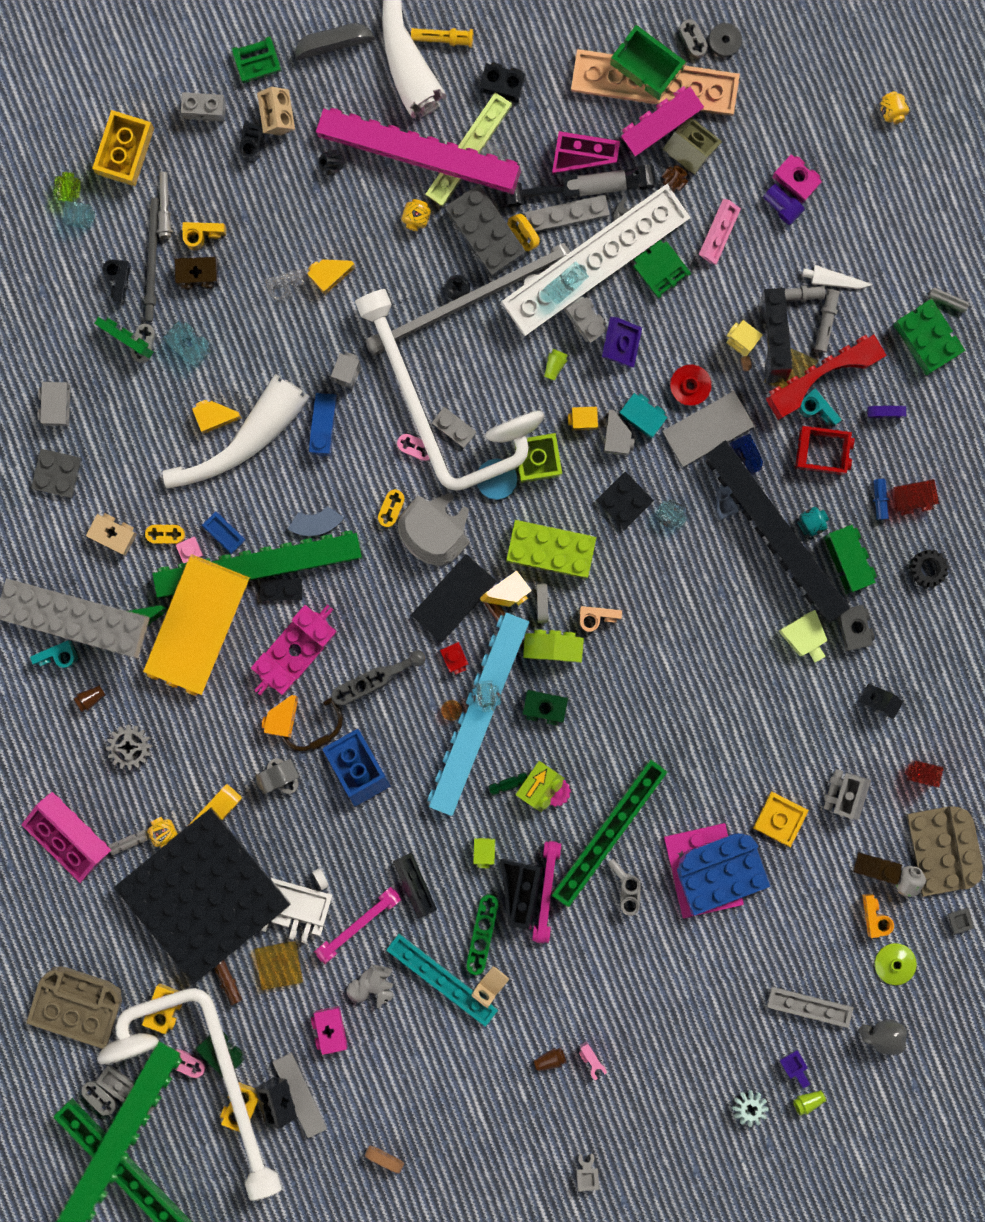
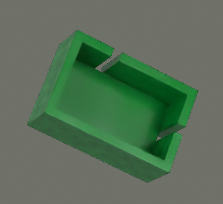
M637 25L631 30L624 43L619 46L610 60L611 66L638 86L642 87L644 84L645 91L659 101L682 72L686 63L685 60Z
M932 298L893 324L926 376L966 351L957 336L954 335L952 337L950 335L953 330Z
M849 525L823 536L837 573L844 571L845 575L839 578L846 594L876 583V572L872 566L869 567L867 562L869 555L866 548L861 547L859 542L861 536L857 527L854 528L853 525Z

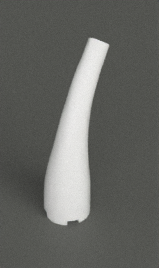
M383 0V36L386 55L395 86L412 118H416L418 113H421L422 117L426 116L440 106L438 101L441 98L445 100L446 93L403 24L401 0Z
M275 374L229 446L200 465L185 470L181 466L163 470L165 487L169 489L197 483L224 473L248 460L274 440L293 421L310 396L308 394L301 396V389L287 380L284 381L282 379L281 382L278 381L280 376Z

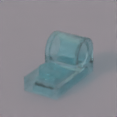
M575 261L543 290L558 305L589 276Z

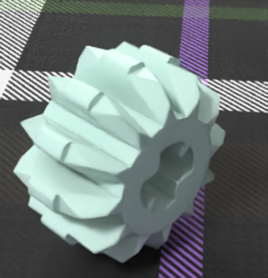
M752 1090L748 1091L747 1097L744 1092H741L740 1094L743 1099L735 1098L734 1101L739 1105L732 1106L734 1111H738L734 1117L736 1119L741 1118L740 1124L742 1125L746 1121L749 1127H752L753 1121L760 1125L758 1118L760 1117L765 1120L766 1116L762 1112L769 1110L768 1107L763 1106L767 1102L766 1099H760L761 1094L759 1092L753 1097ZM749 1104H751L752 1107L755 1106V1108H753L754 1111L752 1113H750L749 1111H745V1109L748 1110L747 1106Z

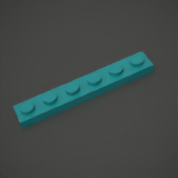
M398 933L386 949L391 955L485 1027L497 1013L498 1009L490 1004L486 1008L471 996L474 991L400 933Z

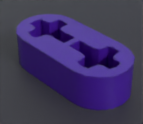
M906 406L867 407V418L907 417Z

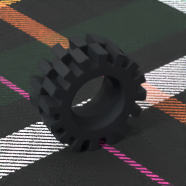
M936 550L922 551L911 559L909 574L910 576L912 575V580L917 582L919 586H924L925 588L937 586L944 582L945 577L948 576L949 572H947V569H949V565L946 563L948 562L947 559H944V555ZM925 561H932L936 565V573L931 577L925 576L921 571V566Z

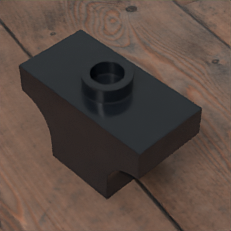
M871 684L866 686L858 701L893 720L903 703L897 695Z

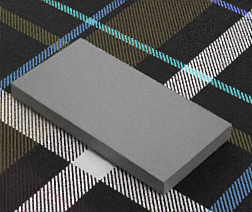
M732 391L665 429L662 433L683 468L706 455L723 441L729 442L755 426L735 391Z

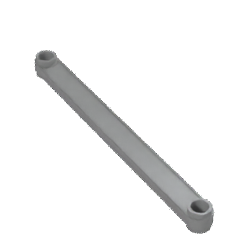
M565 243L557 245L550 250V254L392 330L395 341L555 264L570 253L568 246ZM375 334L365 340L372 356L385 351L379 334Z

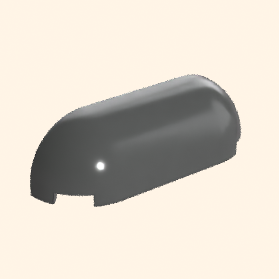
M350 23L304 36L298 42L295 58L300 60L374 41L375 37L368 27L360 23Z

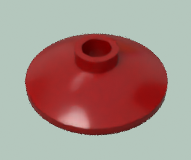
M689 364L680 367L674 372L670 381L672 395L683 405H698L704 402L711 392L712 383L709 374L697 365ZM687 383H692L694 385V389H687Z

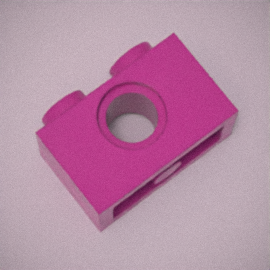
M791 154L775 171L772 177L803 204L819 187L822 181L816 171L806 168L801 158L798 156L794 157ZM796 173L801 174L803 181L797 182L793 175Z

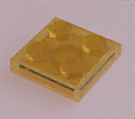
M296 940L254 949L262 990L304 982Z

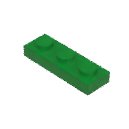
M100 317L96 319L95 325L139 354L150 359L154 351L148 348L149 343L141 338L137 340L132 338L133 333L124 327L122 330L117 328L118 323L108 317L106 320Z

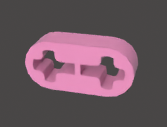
M403 434L399 437L397 445L401 452L422 461H430L428 454L423 457L422 452L417 450L418 447L425 449L422 439L410 434ZM409 438L410 443L415 445V448L407 447L404 449L401 441H406Z
M175 1049L181 1053L180 1058L185 1061V1064L180 1063L177 1071L193 1078L203 1075L206 1069L204 1060L181 1049ZM196 1062L199 1063L201 1071L192 1072L193 1068L188 1066V1063L195 1065Z

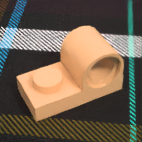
M581 606L579 625L583 631L593 632L598 628L600 618H604V622L616 623L617 619H622V610ZM587 616L594 618V627L587 628L584 625V618Z

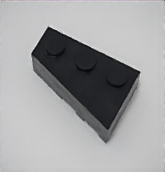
M504 858L500 859L508 926L527 930L532 929L544 866Z

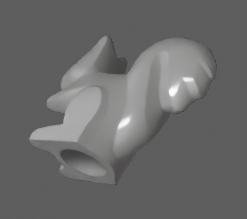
M371 965L369 969L362 973L359 980L355 979L352 983H349L346 991L348 997L354 1002L361 1003L368 998L370 993H374L377 995V1008H380L382 1004L389 1002L393 998V993L388 990L392 989L393 983L386 981V977L391 975L392 969Z

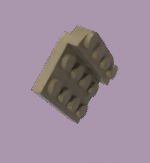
M946 806L906 814L916 867L920 868L926 877V883L921 890L922 896L969 889L981 881L983 865L974 820L967 810L955 806Z
M52 967L38 983L26 1024L103 1049L109 1044L114 1024L122 1005L121 990L109 981L67 967Z

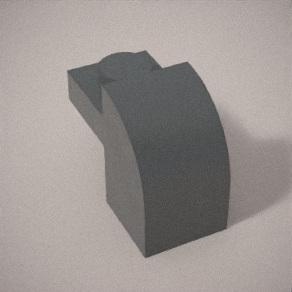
M290 758L255 775L258 788L263 794H266L299 778V775Z

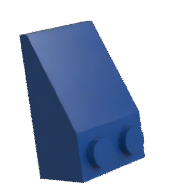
M359 729L322 748L354 807L391 787Z

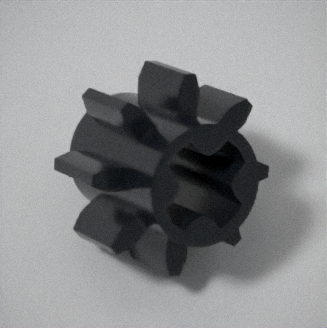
M328 149L327 152L323 151V154L320 155L318 164L321 171H325L326 175L334 176L335 173H340L343 169L344 159L341 154H337V150Z

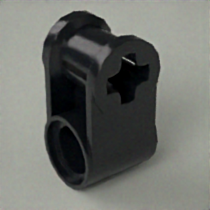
M248 120L244 121L239 150L245 162L253 163L259 158L265 133H263L262 125L249 123ZM249 147L255 149L250 155L244 153Z

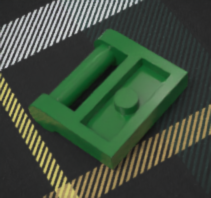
M271 36L265 37L263 41L244 47L231 48L242 83L282 72ZM266 48L269 50V52L241 60L243 55Z

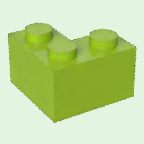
M534 630V633H525L523 658L582 663L584 638L575 637L576 633L563 632V635H561V631L549 630V634H546V630Z

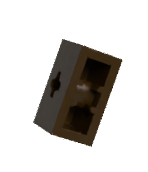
M216 257L174 258L175 283L182 290H191L193 286L212 289L214 285H219V269ZM196 270H199L200 273H202L198 274V278H195L193 275L196 273Z

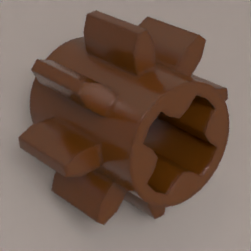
M669 166L662 174V177L665 179L663 185L668 184L673 192L676 189L681 191L688 182L685 179L687 176L686 171L679 166H674L673 168Z

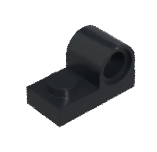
M110 259L104 263L102 271L109 281L116 283L111 289V298H113L114 303L124 305L131 264L128 261ZM112 267H118L119 271L116 275H109V270Z

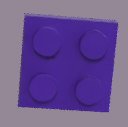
M610 317L602 357L620 365L634 368L642 327L618 317Z

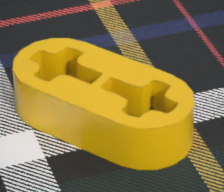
M516 214L508 219L507 225L525 251H531L539 246V237L524 215Z
M394 489L386 495L378 514V521L381 526L389 528L396 523L405 501L401 491ZM399 494L401 502H396L394 508L390 507L392 504L390 496ZM390 509L392 510L391 518H393V521H388L385 524L382 515H387Z
M150 525L145 531V537L154 544H178L184 541L185 531L178 525ZM155 528L157 532L164 533L163 536H157L156 540H153V537L149 535ZM174 529H177L181 536L174 540V537L167 536V533H173Z

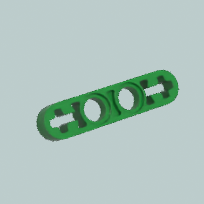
M492 894L484 895L479 903L467 959V970L473 975L481 974L485 969L498 909V900ZM488 898H492V902L495 903V906H491L489 913H494L493 917L487 914L480 915L481 911H486V905L483 904V901H487ZM483 918L488 919L491 923L490 928L487 930H482L478 925L479 921ZM477 939H483L486 942L484 950H477L474 947ZM472 952L485 954L484 958L479 957V964L482 967L477 968V971H474L473 966H470V962L474 963L476 955H471Z

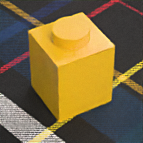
M572 407V413H568V425H572V431L597 430V407Z

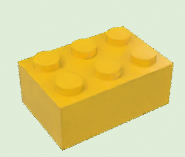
M111 110L92 168L97 175L136 186L154 131L152 123Z

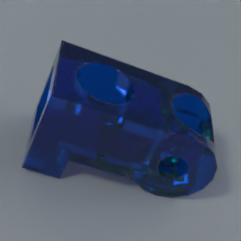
M750 433L729 443L733 451L739 450L743 458V464L751 474L761 470L763 460Z

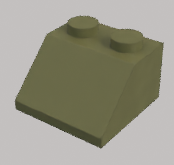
M690 117L673 133L663 150L669 157L678 161L687 171L695 175L720 146L722 141Z

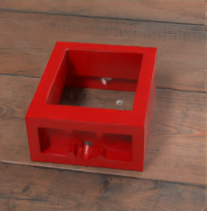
M802 426L799 431L795 469L838 475L847 474V470L850 471L852 466V458H849L850 450H853L855 438H851L852 432ZM810 435L843 439L840 468L806 464Z

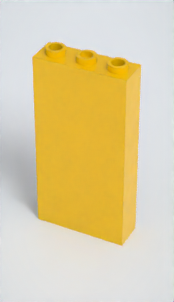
M191 554L143 672L147 673L146 676L154 680L159 678L165 680L167 685L178 688V686L185 688V691L191 695H202L250 577Z

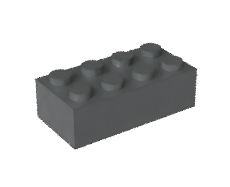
M480 184L445 206L446 214L491 279L526 256V251Z

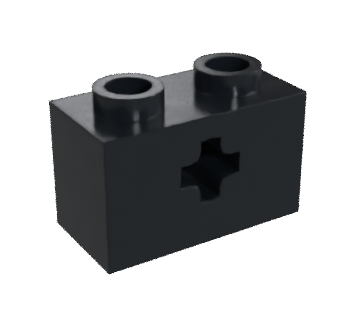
M273 1077L255 1088L265 1127L280 1129L297 1118L287 1079Z

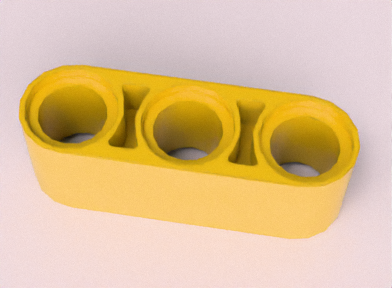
M226 784L192 822L211 807L223 820L241 801L242 797L231 786Z

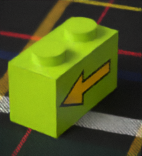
M538 761L516 793V796L542 813L550 805L551 798L555 792L559 791L565 778L541 761Z

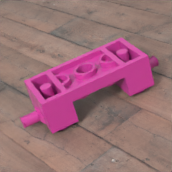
M328 604L320 613L314 612L307 605H304L267 652H264L253 664L251 669L262 680L254 689L260 696L268 686L277 690L281 695H285L338 633L326 620L333 611ZM294 644L299 645L301 648V653L298 656H292L289 652L290 647Z

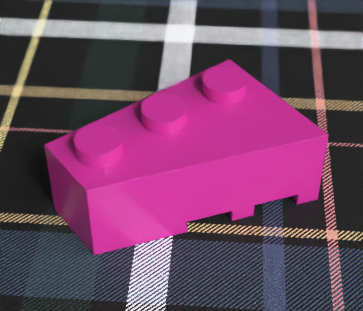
M559 131L552 174L616 164L620 141Z

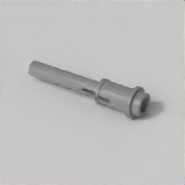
M160 172V212H158L159 230H157V234H159V238L168 239L173 234V230H171V212L168 209V173Z

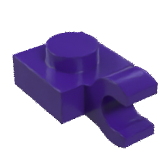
M798 1050L779 1059L790 1079L796 1076L803 1089L811 1085L803 1072L808 1067Z

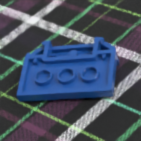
M733 833L684 852L679 861L677 874L693 916L770 887L757 850L759 847L751 836Z

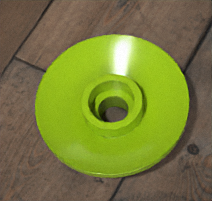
M892 943L884 946L877 953L875 970L884 982L890 985H901L908 982L915 974L917 967L916 958L907 946ZM896 961H899L901 964L898 969H895L893 966Z

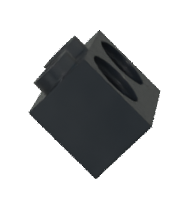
M486 63L479 92L492 96L494 93H497L507 100L519 103L526 74L517 68H502L503 66L499 63ZM490 75H496L499 79L496 82H490L487 78ZM510 80H515L518 82V86L512 88L507 83Z

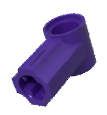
M776 184L762 197L788 225H792L805 211V208L798 200L793 197L790 198Z

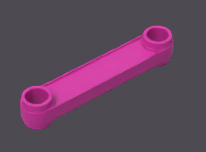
M545 841L543 858L547 859L538 925L534 924L532 941L543 944L549 943L551 927L547 926L551 890L555 860L560 859L561 843L554 841Z
M392 887L388 888L378 897L380 901L331 943L325 941L314 951L318 959L326 964L337 954L335 951L382 910L385 908L390 910L402 899L395 889L393 890Z

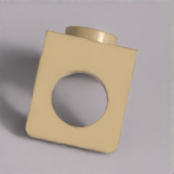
M492 967L478 983L471 996L488 1008L509 978L496 967ZM479 992L484 993L487 996L488 1000L483 999L479 995Z

